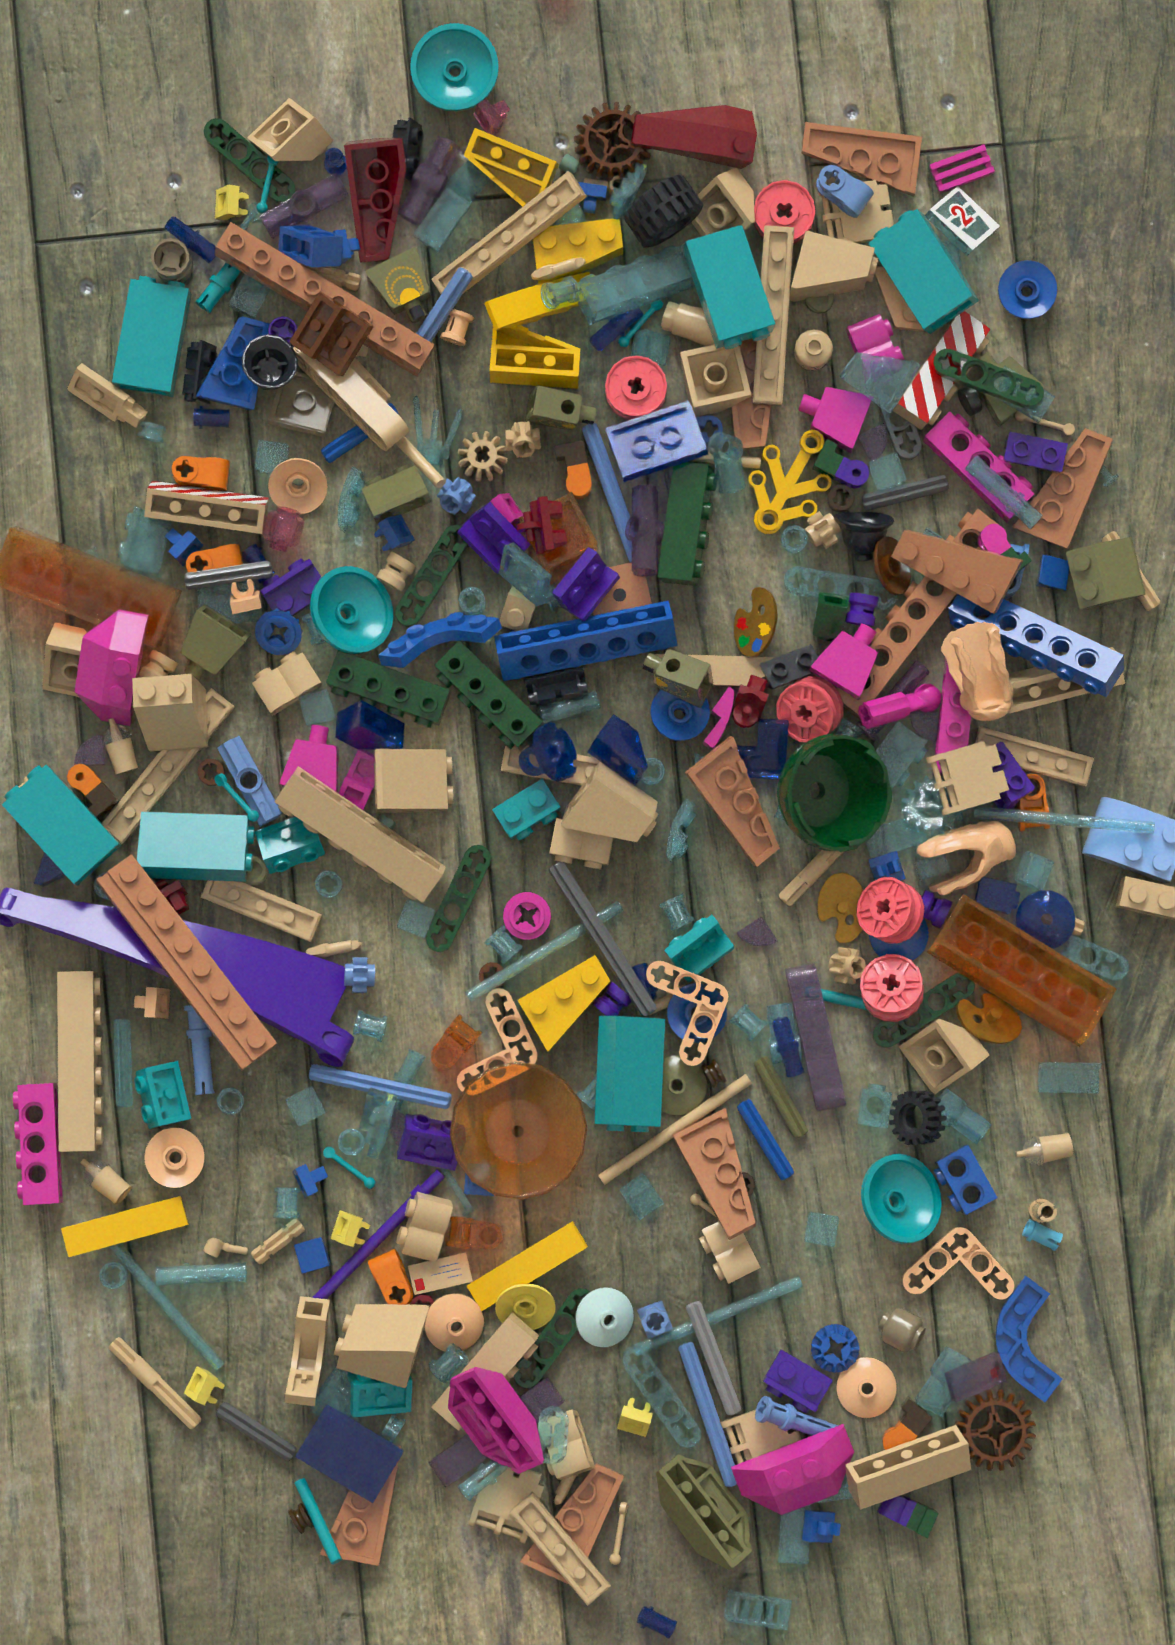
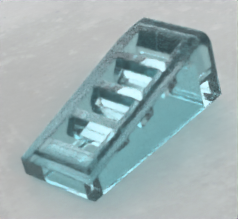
M729 1589L724 1619L735 1623L787 1630L792 1600ZM740 1599H743V1601H742V1606H741V1612H740V1616H739V1615H738L739 1603H740ZM751 1600L755 1601L752 1618L748 1617ZM763 1602L767 1603L765 1620L761 1619ZM775 1604L780 1605L777 1622L772 1621Z

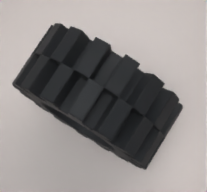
M927 1090L907 1091L904 1094L898 1095V1100L892 1102L891 1105L895 1109H891L889 1115H893L894 1120H889V1124L895 1125L896 1128L892 1132L894 1135L900 1134L897 1138L900 1142L905 1141L904 1144L923 1145L935 1142L934 1139L941 1137L938 1131L945 1130L946 1126L942 1125L941 1121H947V1115H941V1112L945 1111L944 1105L938 1106L941 1099L934 1097L935 1094L933 1092H927ZM916 1106L921 1110L923 1117L920 1129H917L913 1122V1111Z

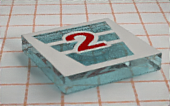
M958 186L934 205L925 215L938 230L967 256L1000 227Z

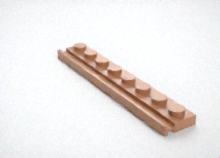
M132 854L107 871L102 877L96 879V882L241 1071L277 1046V1042Z

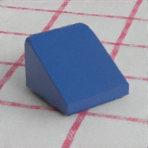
M1042 555L1036 586L1066 591L1069 574L1068 560Z
M323 1236L294 1245L302 1273L331 1265Z

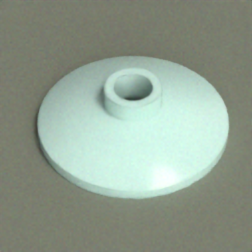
M608 1287L595 1289L588 1293L578 1305L575 1318L577 1330L581 1337L591 1345L597 1347L613 1346L622 1341L629 1333L633 1324V1308L629 1299L622 1292ZM607 1315H611L612 1321L609 1324H604V1318Z

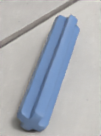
M462 267L457 269L416 334L432 342L471 282L473 276L468 270Z

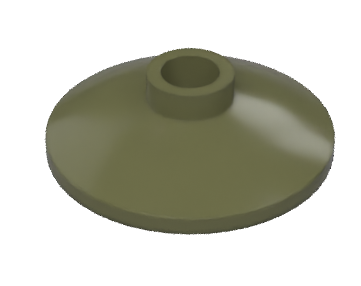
M680 1056L666 1057L663 1059L661 1111L670 1115L687 1114L698 1107L705 1097L707 1089L705 1074L699 1065H687L681 1060ZM678 1079L682 1081L683 1088L680 1091L672 1089L671 1083L673 1080Z

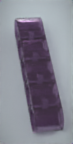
M815 963L785 969L816 1111L846 1106V1098Z
M548 1377L519 1396L536 1419V1423L565 1402ZM466 1434L430 1460L428 1464L444 1487H447L488 1457L481 1454Z

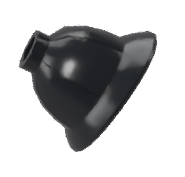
M258 336L250 341L243 352L242 367L245 375L253 384L263 390H275L283 387L294 378L297 372L298 361L293 347L279 336Z
M843 512L833 516L835 521L841 526L844 544L848 550L855 553L857 561L873 559L877 542L881 538L886 537L887 529L894 523L892 516L877 512Z

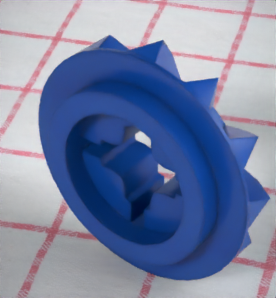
M277 608L273 611L265 612L256 623L255 636L257 642L265 651L271 654H289L301 642L303 630L299 625V619H295L290 614V611H279ZM274 625L278 628L287 626L283 634L284 637L280 634L271 636L275 629Z
M831 1324L821 1328L815 1334L811 1344V1352L815 1362L822 1369L833 1373L842 1372L856 1362L859 1354V1343L857 1337L849 1328L839 1324ZM831 1336L832 1340H835L837 1344L841 1342L848 1343L840 1350L842 1360H839L834 1353L823 1355L831 1347L828 1337Z

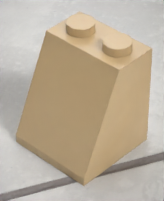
M805 231L789 300L795 302L805 300L808 297L815 298L827 296L831 293L835 295L864 290L866 281L872 282L878 262V258L873 257L875 248Z
M192 674L132 678L133 708L150 752L208 747L206 689Z
M375 749L374 782L376 814L447 811L448 804H453V786H447V775L452 774V757H446V749Z
M599 761L566 806L561 825L567 829L637 842L642 835L647 837L657 823L655 819L658 816L656 812L658 801Z
M356 1304L352 1316L347 1314L344 1320L342 1332L346 1333L345 1338L339 1337L334 1355L339 1356L336 1368L406 1388L420 1346L429 1306Z

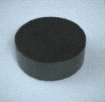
M967 386L959 389L957 392L958 398L965 412L969 416L981 412L982 404L977 392Z

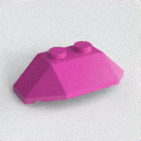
M119 609L83 635L74 692L101 721L109 722L108 719L114 718L116 724L131 726L134 710L132 678H139L148 615Z
M474 1367L451 1378L448 1409L482 1455L501 1465L511 1467V1470L517 1474L543 1463L544 1458L536 1419L502 1373Z
M844 1424L734 1465L731 1467V1470L742 1496L780 1515H784L838 1494L846 1474L845 1464L851 1462L854 1450Z

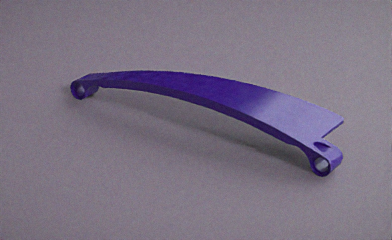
M7 887L2 890L0 894V925L13 927L17 923L28 924L43 931L118 956L169 977L116 907L45 898ZM184 921L259 1020L291 1037L307 1043L316 1050L319 1058L324 1063L333 1067L343 1066L353 1045L354 1037L346 1030L330 1022L347 987L344 986L345 967L274 943Z

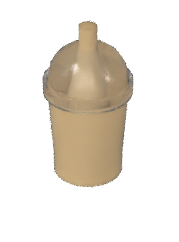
M114 718L108 719L110 727L104 732V741L102 742L106 746L115 775L137 769L138 765L132 745L131 733H129L126 727L116 725Z
M1069 1133L1042 1137L1032 1136L1031 1139L1024 1143L1023 1151L1016 1152V1157L1024 1156L1028 1163L1037 1164V1166L1072 1157V1140Z
M83 1159L80 1162L86 1167L84 1169V1178L87 1185L96 1189L115 1205L122 1202L130 1192L132 1187L110 1167L107 1161L93 1160L89 1163L86 1159Z

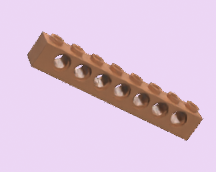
M230 222L215 246L216 257L306 311L309 310L319 292L342 304L374 326L363 345L418 377L433 352L435 344Z
M979 509L973 515L967 512L957 525L961 528L957 536L954 538L949 535L945 541L963 544L962 539L965 536H973L978 542L980 532L987 525L998 523ZM927 576L919 584L913 581L903 594L907 600L901 607L895 605L885 618L889 623L883 631L879 628L875 630L877 633L870 643L872 649L886 654L888 663L884 666L873 664L868 677L870 686L862 691L859 700L834 686L840 693L843 708L860 719L858 715L859 706L863 705V702L874 700L957 593L939 584L942 588V593L939 596H931L926 590V585L936 581ZM912 605L920 606L924 611V617L919 620L912 619L908 614V608ZM895 628L902 629L905 632L906 640L902 643L892 641L890 631Z

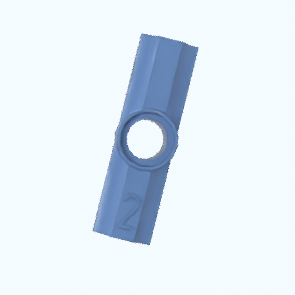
M240 736L232 738L219 746L217 749L251 810L259 813V819L257 820L259 826L265 825L281 816L283 813L278 808V804L275 803V799L264 781L263 775L258 770ZM249 773L257 775L258 782L254 788L246 789L243 787L242 780L245 775Z
M662 1300L637 1310L648 1339L673 1329Z

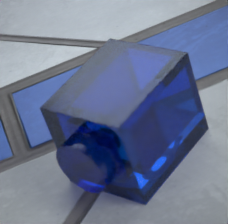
M982 877L978 882L973 907L1009 915L1012 909H1017L1020 892L1016 891L1017 884Z

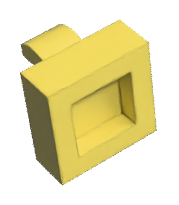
M226 185L217 189L215 219L228 220L235 216L241 217L248 214V210L239 208V200H247L249 195L243 192L239 193L240 186Z
M340 1210L331 1239L354 1247L355 1243L362 1245L365 1243V1240L357 1237L359 1229L362 1227L369 1229L370 1225L363 1222V1218Z
M197 1366L184 1394L204 1406L207 1401L215 1404L217 1399L210 1394L214 1387L223 1389L224 1384L208 1370Z
M630 1398L627 1406H623L617 1429L646 1437L653 1413H649L650 1403L646 1402L644 1410H639L633 1407L635 1399Z

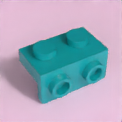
M711 914L707 918L698 920L685 935L675 937L664 951L674 966L700 975L735 947L724 933L719 922ZM688 976L683 977L687 982L693 980V978Z

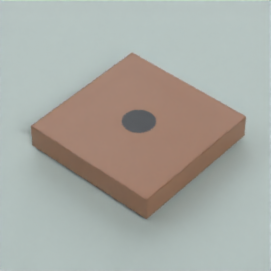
M642 560L609 567L619 574L620 579L595 608L593 615L652 604Z

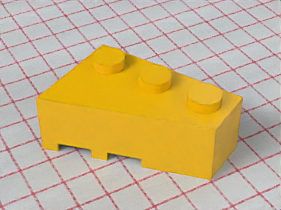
M474 128L464 156L522 207L552 184L559 164L552 159L477 128Z
M620 218L549 226L533 239L536 270L549 264L553 265L573 258L582 257V259L586 260L583 267L557 275L551 279L538 280V284L579 274L622 255L623 241Z
M521 325L495 330L493 326L489 370L490 383L578 389L580 348L547 335L544 337L531 332L529 328Z
M596 955L518 1000L547 1052L554 1047L610 983V979Z

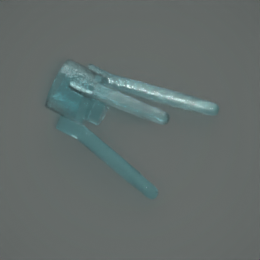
M414 396L417 450L431 465H442L443 459L449 458V450L460 424L463 410L459 409L457 411L444 447H442L443 441L436 440L439 410L435 409L433 411L430 439H425L424 444L419 397Z

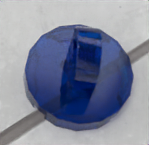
M551 722L539 726L535 730L533 744L519 755L518 762L524 773L530 776H539L545 773L551 780L556 782L573 777L577 766L573 767V760L577 759V754L573 741L562 727L558 729L555 727L556 724ZM529 754L536 756L539 767L531 764Z

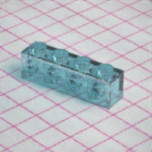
M685 244L678 247L668 246L662 249L660 253L650 257L643 255L635 259L633 263L625 266L615 265L600 275L590 274L582 278L577 284L575 297L588 324H595L694 288L695 284L683 252Z

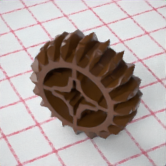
M619 102L614 103V110H609L608 104L603 103V112L601 113L596 107H593L591 109L593 118L585 114L583 121L586 125L578 124L576 127L577 131L581 134L574 136V142L581 145L575 147V154H584L579 158L580 165L589 163L586 168V172L589 174L597 169L596 178L599 180L603 177L604 173H607L608 182L613 180V174H618L620 181L625 179L624 172L626 171L631 177H634L636 175L634 166L643 170L645 165L641 159L649 160L651 154L646 151L649 148L631 145V141L626 139L623 134L626 125L633 130L635 115L641 114V112L635 111L630 115V105H626L624 110L620 111ZM616 121L611 129L604 130L599 128L596 130L603 123ZM618 133L619 145L617 146L615 143V147H611L609 152L608 139L610 138L612 141V137H616ZM590 138L595 139L596 143L603 147L604 151L601 160L592 152L589 145ZM616 155H632L625 161L611 163Z
M986 1389L987 1399L983 1400L982 1396L977 1392L974 1394V1397L978 1403L973 1405L968 1399L964 1402L970 1410L967 1413L959 1409L958 1414L965 1417L964 1422L955 1421L954 1425L963 1428L961 1433L968 1442L970 1459L977 1455L975 1466L980 1467L983 1461L986 1460V1469L988 1471H992L994 1462H997L998 1469L1003 1471L1005 1467L1003 1461L1007 1460L1011 1467H1015L1016 1463L1012 1458L1013 1456L1017 1455L1021 1460L1026 1458L1020 1452L1022 1447L1031 1451L1032 1446L1026 1443L1025 1440L1026 1438L1035 1439L1036 1434L1027 1432V1428H1033L1036 1424L1034 1421H1025V1418L1029 1417L1032 1412L1030 1409L1020 1411L1025 1405L1022 1399L1017 1401L1015 1405L1012 1404L1015 1394L1009 1393L1006 1400H1004V1391L1002 1389H998L996 1398H993V1393L990 1389ZM996 1405L1009 1408L1015 1414L1018 1422H1002L996 1411ZM987 1407L986 1422L979 1427L971 1429V1424L976 1414ZM993 1419L999 1427L1002 1425L1005 1428L998 1432L997 1441L991 1433L988 1435V1433L983 1432L992 1428ZM1014 1431H1019L1015 1444L1009 1450L1003 1452L1004 1438L1008 1434L1014 1433ZM972 1438L990 1439L994 1454L980 1451L973 1443Z

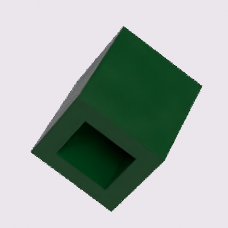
M819 592L813 623V636H818L819 639L824 641H833L844 630L848 596Z

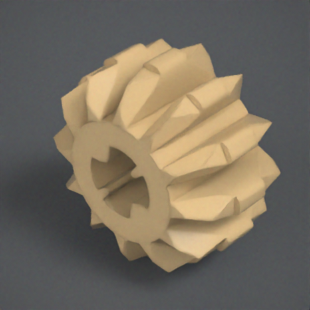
M488 431L484 432L483 440H479L478 433L474 432L472 433L473 443L466 438L462 441L468 449L458 450V455L465 457L458 462L459 467L469 466L465 471L467 477H470L476 471L477 482L482 480V474L485 473L488 481H492V470L499 475L503 473L502 468L497 464H507V458L499 456L507 452L506 446L497 447L500 443V437L498 436L494 437L490 442V433ZM481 451L483 454L484 451H487L489 460L484 462L482 459V463H479L476 453Z

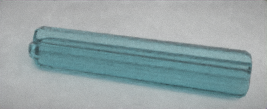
M116 1019L113 1022L116 1105L118 1107H130L133 1104L130 1020Z

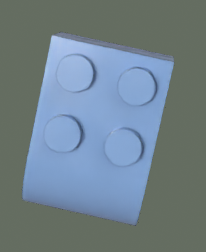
M1102 797L1082 854L1166 884L1171 881L1175 870V820L1120 800Z

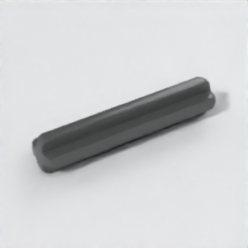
M940 475L864 494L862 496V503L864 509L869 511L945 492L949 489L946 476Z
M262 561L189 572L184 575L186 588L190 590L230 584L232 582L247 581V579L269 578L273 572L270 561Z
M223 1402L216 1412L217 1417L282 1459L290 1461L297 1450L294 1445L229 1403Z

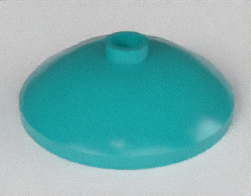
M450 23L430 30L419 40L412 53L410 70L413 84L425 101L445 111H463L477 106L489 96L498 78L499 64L494 46L482 32L469 25ZM452 69H459L461 71L460 75L457 77L451 76L450 71Z
M353 566L338 567L322 576L313 589L310 600L312 620L318 633L332 647L345 653L361 654L378 647L389 635L394 614L392 601L385 586L370 572ZM341 611L346 614V619L341 616Z
M892 1154L873 1163L864 1176L861 1188L863 1210L871 1226L881 1236L895 1243L909 1244L924 1239L934 1230L941 1214V1193L935 1177L922 1162L909 1155ZM889 1199H891L893 1206L890 1205Z

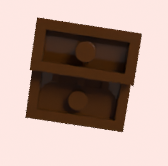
M319 292L289 343L311 359L318 360L338 376H344L374 326L342 304Z

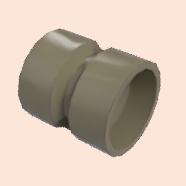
M173 238L164 239L153 248L151 262L158 276L164 282L177 281L183 283L191 276L193 260L186 246L181 241Z

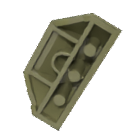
M678 1454L656 1472L660 1504L697 1554L731 1570L752 1552L751 1544L749 1543L748 1514L711 1465L685 1458V1456Z

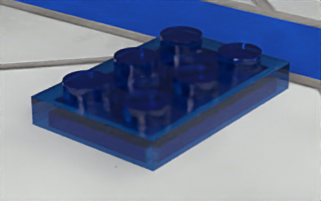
M689 400L605 428L623 482L708 455L705 441Z
M326 1404L295 1457L373 1503L402 1456L404 1449Z

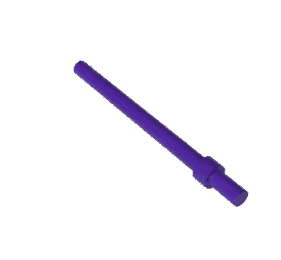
M436 1169L421 1186L418 1184L410 1192L411 1196L312 1298L328 1299L407 1217L405 1216V1210L408 1200L410 1198L414 1199L416 1192L429 1195L445 1176Z

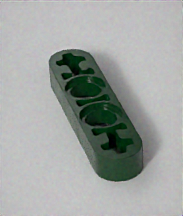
M219 118L208 121L204 127V136L209 145L263 191L266 177L262 179L254 177L253 169L257 164L269 166L267 157L226 121ZM223 127V135L229 140L225 149L221 148L225 146V142L220 137L216 136L212 139V128L220 129ZM234 146H245L248 150L247 155L240 160L233 158L231 150ZM274 166L272 180L275 174H277L278 176L275 178V181L282 187L286 184L289 185L287 188L289 195L281 194L278 197L277 188L271 183L268 197L277 204H289L296 197L294 182L277 166Z
M942 349L934 357L935 371L945 379L1026 409H1035L1043 402L1044 390L1042 385L1036 380L953 349ZM952 357V363L961 367V361L966 362L962 367L961 376L957 375L958 369L949 366L947 370H943L940 360ZM973 366L980 367L984 372L983 377L979 381L969 380L966 376L969 368ZM997 378H1009L1011 387L1004 392L998 391L994 387V382ZM1016 382H1020V389L1029 392L1031 388H1035L1038 398L1026 401V395L1017 391V397L1012 396L1016 390Z
M451 525L444 530L396 607L395 616L402 626L411 627L417 625L422 620L468 547L464 540L462 544L456 543L452 548V552L457 553L454 558L447 551L440 549L442 545L448 548L451 543V539L448 537L449 534H457L462 526ZM436 556H445L448 559L449 565L446 570L438 572L433 569L432 561ZM427 580L432 583L433 591L430 595L423 597L416 592V586L420 581ZM412 594L418 601L425 604L423 607L417 604L414 608V613L417 615L416 618H408L405 621L403 620L404 614L401 610L411 607L413 600L408 598Z
M473 845L465 852L427 932L426 943L434 952H445L452 946L490 866L491 854L482 845ZM480 850L483 851V858L486 859V862L477 865L475 872H480L481 874L479 878H476L473 874L462 870L465 865L469 869L471 868L473 860L469 857L471 853L477 854ZM462 877H469L474 884L472 891L467 894L460 893L456 887L457 881ZM449 904H456L461 909L460 917L454 921H450L444 916V908ZM441 919L445 924L455 926L453 932L447 928L444 937L448 940L446 945L440 944L439 947H435V941L431 937L433 933L439 934L443 927L437 925L438 920Z
M959 972L950 976L923 994V1001L917 1010L920 1020L916 1026L909 1027L903 1020L898 1021L899 1026L906 1033L901 1035L900 1031L897 1030L891 1035L893 1039L891 1042H888L886 1039L881 1041L878 1037L881 1034L880 1028L884 1026L886 1029H889L896 1025L894 1022L882 1020L873 1029L874 1042L878 1046L888 1048L902 1041L956 1006L962 999L968 998L975 989L974 979L965 972ZM956 978H959L961 981L966 979L969 983L966 986L967 992L963 994L962 991H958L951 995L956 999L951 1003L948 994L941 987L947 985V989L950 990L956 986ZM938 993L943 996L945 1004L941 1010L936 1011L929 1007L928 998L931 994Z
M578 1288L571 1292L534 1342L537 1346L543 1341L550 1342L554 1347V1353L550 1358L544 1359L537 1354V1349L532 1354L533 1357L546 1366L541 1370L537 1365L533 1371V1375L536 1377L533 1381L528 1379L526 1382H523L521 1380L522 1373L519 1371L522 1367L528 1369L533 1361L522 1358L516 1367L519 1370L514 1375V1378L519 1386L523 1388L534 1387L577 1331L575 1318L563 1310L566 1306L572 1310L576 1304V1301L573 1299L574 1296L578 1295L581 1297L583 1294L587 1295L590 1293L589 1290ZM561 1317L568 1318L572 1323L571 1331L565 1335L559 1334L555 1330V1322Z

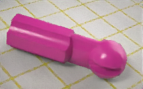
M922 684L911 694L905 695L902 692L863 702V705H860L858 708V715L862 725L870 729L904 719L910 715V712L916 710L925 713L933 712L942 701L941 692L932 684Z

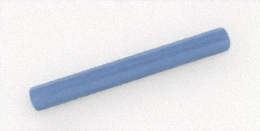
M596 423L585 425L582 427V432L630 563L644 559V554Z
M313 1064L310 1067V1080L448 1109L451 1104L452 1095L447 1092Z
M694 1343L682 1344L679 1346V1352L722 1479L726 1487L735 1486L737 1482L731 1470V1467L735 1464Z

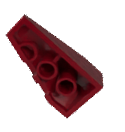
M728 105L635 115L631 145L743 169L753 163L757 131L752 111Z
M372 138L348 141L344 145L356 238H358L360 250L358 251L360 263L388 260L390 258L407 168L403 138Z

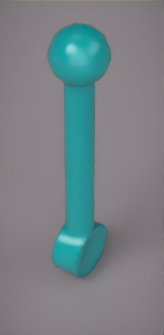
M269 156L267 157L269 166L261 201L256 206L259 213H265L268 210L266 201L274 166L279 163V161H274Z
M656 298L651 303V308L626 336L619 338L618 343L621 347H627L630 344V339L655 311L663 307L664 303L660 298Z
M224 774L216 775L214 778L215 783L225 788L248 814L247 817L251 822L257 821L259 813L251 810L227 783V778Z
M326 1147L323 1154L326 1158L334 1159L363 1181L367 1189L375 1187L376 1182L374 1178H367L339 1157L334 1148Z

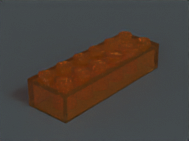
M19 526L10 527L0 553L1 588L95 625L100 624L119 609L148 615L144 644L153 648L162 646L182 590Z
M964 894L954 905L927 951L931 956L1078 1047L1090 1037L1117 990L1112 985Z

